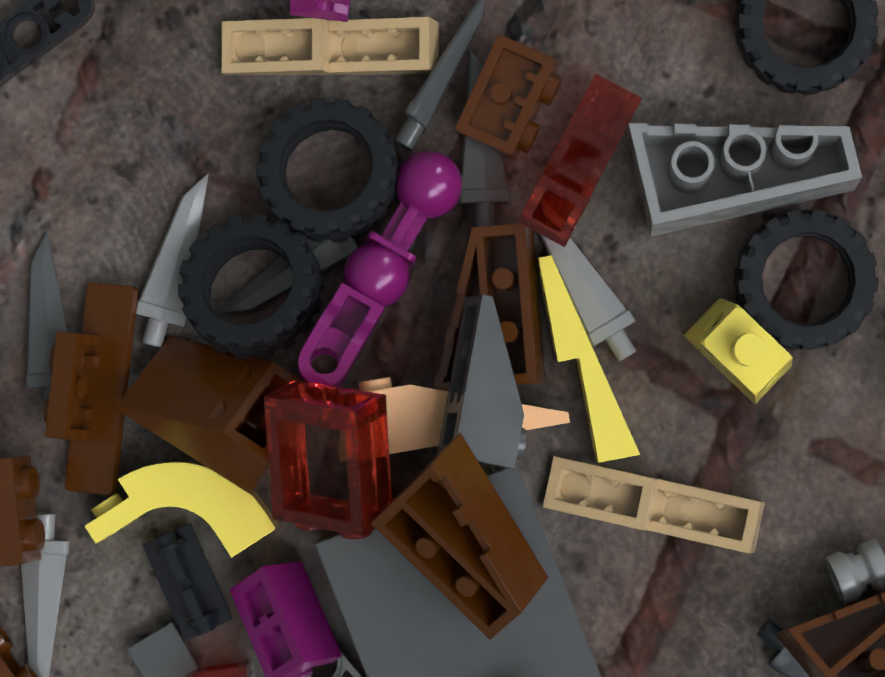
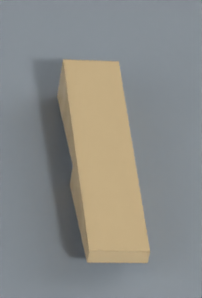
M431 17L348 20V22L328 21L318 18L222 21V74L428 75L439 60V22Z
M556 456L553 457L543 508L749 554L755 552L765 506L763 501Z

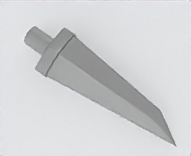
M209 173L181 197L141 296L137 300L136 314L148 317L141 343L161 348L168 324L180 327L185 325L186 316L182 310L184 305L178 295V284L183 283V278L179 272L183 260L188 261L191 256L189 252L191 245L199 237Z
M539 198V235L549 256L551 255L592 347L606 340L619 362L636 352L635 347L623 330L636 320L631 312L627 311Z
M37 512V519L42 521L45 529V546L41 550L42 560L21 565L28 665L35 671L38 677H49L66 558L69 554V541L55 539L56 514L49 512Z

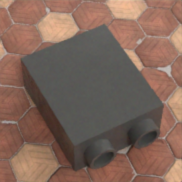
M515 464V469L493 468L483 465L481 467L549 578L522 613L491 640L371 525L374 519L393 500L386 482L327 505L336 532L321 537L315 546L367 677H601L517 464Z

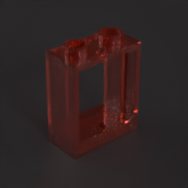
M294 380L265 395L264 407L273 519L295 523V527L301 530L325 529L340 532V536L346 539H362L370 536L372 531L376 529L371 523L392 501L386 395ZM305 424L345 431L349 502L310 494Z

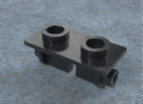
M191 523L142 544L184 641L191 637L205 634L215 629L216 626L233 619Z

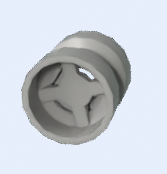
M875 538L859 543L856 555L852 552L845 554L839 551L824 557L834 589L844 606L859 601L862 594L868 591V586L879 593L885 591V555Z

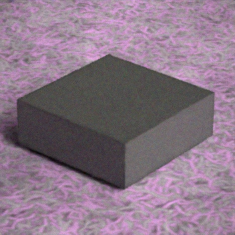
M174 621L127 648L142 677H184L200 666Z

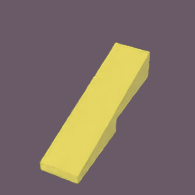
M552 256L539 257L536 261L555 362L572 359L577 361L595 461L600 463L640 455Z

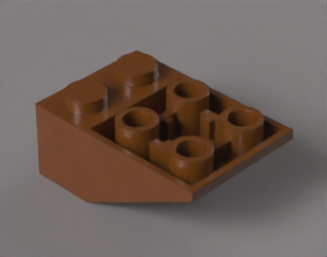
M169 336L119 401L115 409L251 495L300 424L318 390L272 361L250 356L249 360L238 359L230 352L222 354L212 346Z

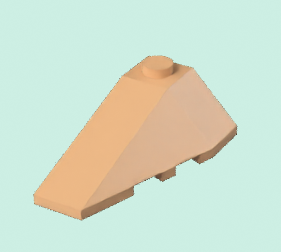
M388 377L359 382L360 393L343 397L338 448L340 462L439 445L448 391L415 385L392 387L391 378ZM522 404L524 412L522 428H525V430L570 423L568 412Z

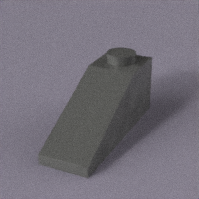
M484 294L465 297L437 455L461 432L480 465L493 468L515 469L516 460L522 457L525 450L527 433L525 428H522L524 412L493 296Z

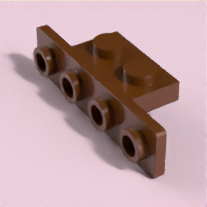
M88 283L82 334L56 331L55 344L52 346L49 355V365L52 371L50 395L44 404L43 417L46 423L45 437L70 440L65 488L68 491L106 496L115 495L117 491L125 415L115 408L128 391L138 300V289L133 286Z

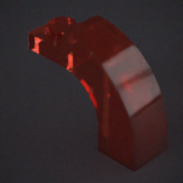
M595 73L518 218V223L563 247L566 246L628 123L640 104L641 96Z

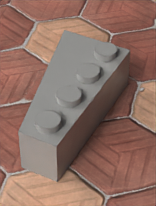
M628 123L626 139L650 237L854 191L862 179L849 126L779 125V128L750 127V125L701 127L696 126V124L648 126V123Z

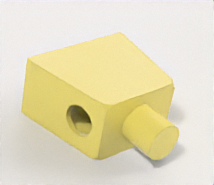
M719 298L683 335L754 404L792 366L793 357L738 304Z

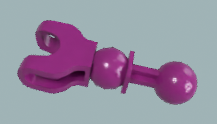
M422 151L413 154L402 163L397 173L395 188L400 203L381 236L370 231L367 235V243L356 248L346 259L343 268V283H341L333 299L316 323L298 359L301 380L317 389V394H332L343 386L381 319L385 308L396 303L406 292L410 281L409 267L412 268L416 260V256L408 251L427 218L440 217L448 213L457 204L462 192V177L457 165L446 155L435 151ZM323 354L332 356L337 361V368L328 374L317 373L311 366L317 356Z

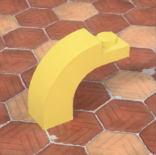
M193 461L161 462L142 467L124 475L118 481L129 498L123 501L118 493L111 496L91 510L96 519L85 525L86 530L95 544L152 509L179 507L194 512L203 518L214 530L231 558L279 527L266 504L254 490L250 495L202 463Z

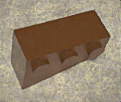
M527 223L472 227L456 291L457 298L450 326L447 328L444 340L446 344L433 389L449 390L465 297L481 294L493 296L516 385L546 383L533 226Z
M461 432L393 498L371 523L489 640L522 613L549 578Z
M885 591L774 633L809 677H885Z

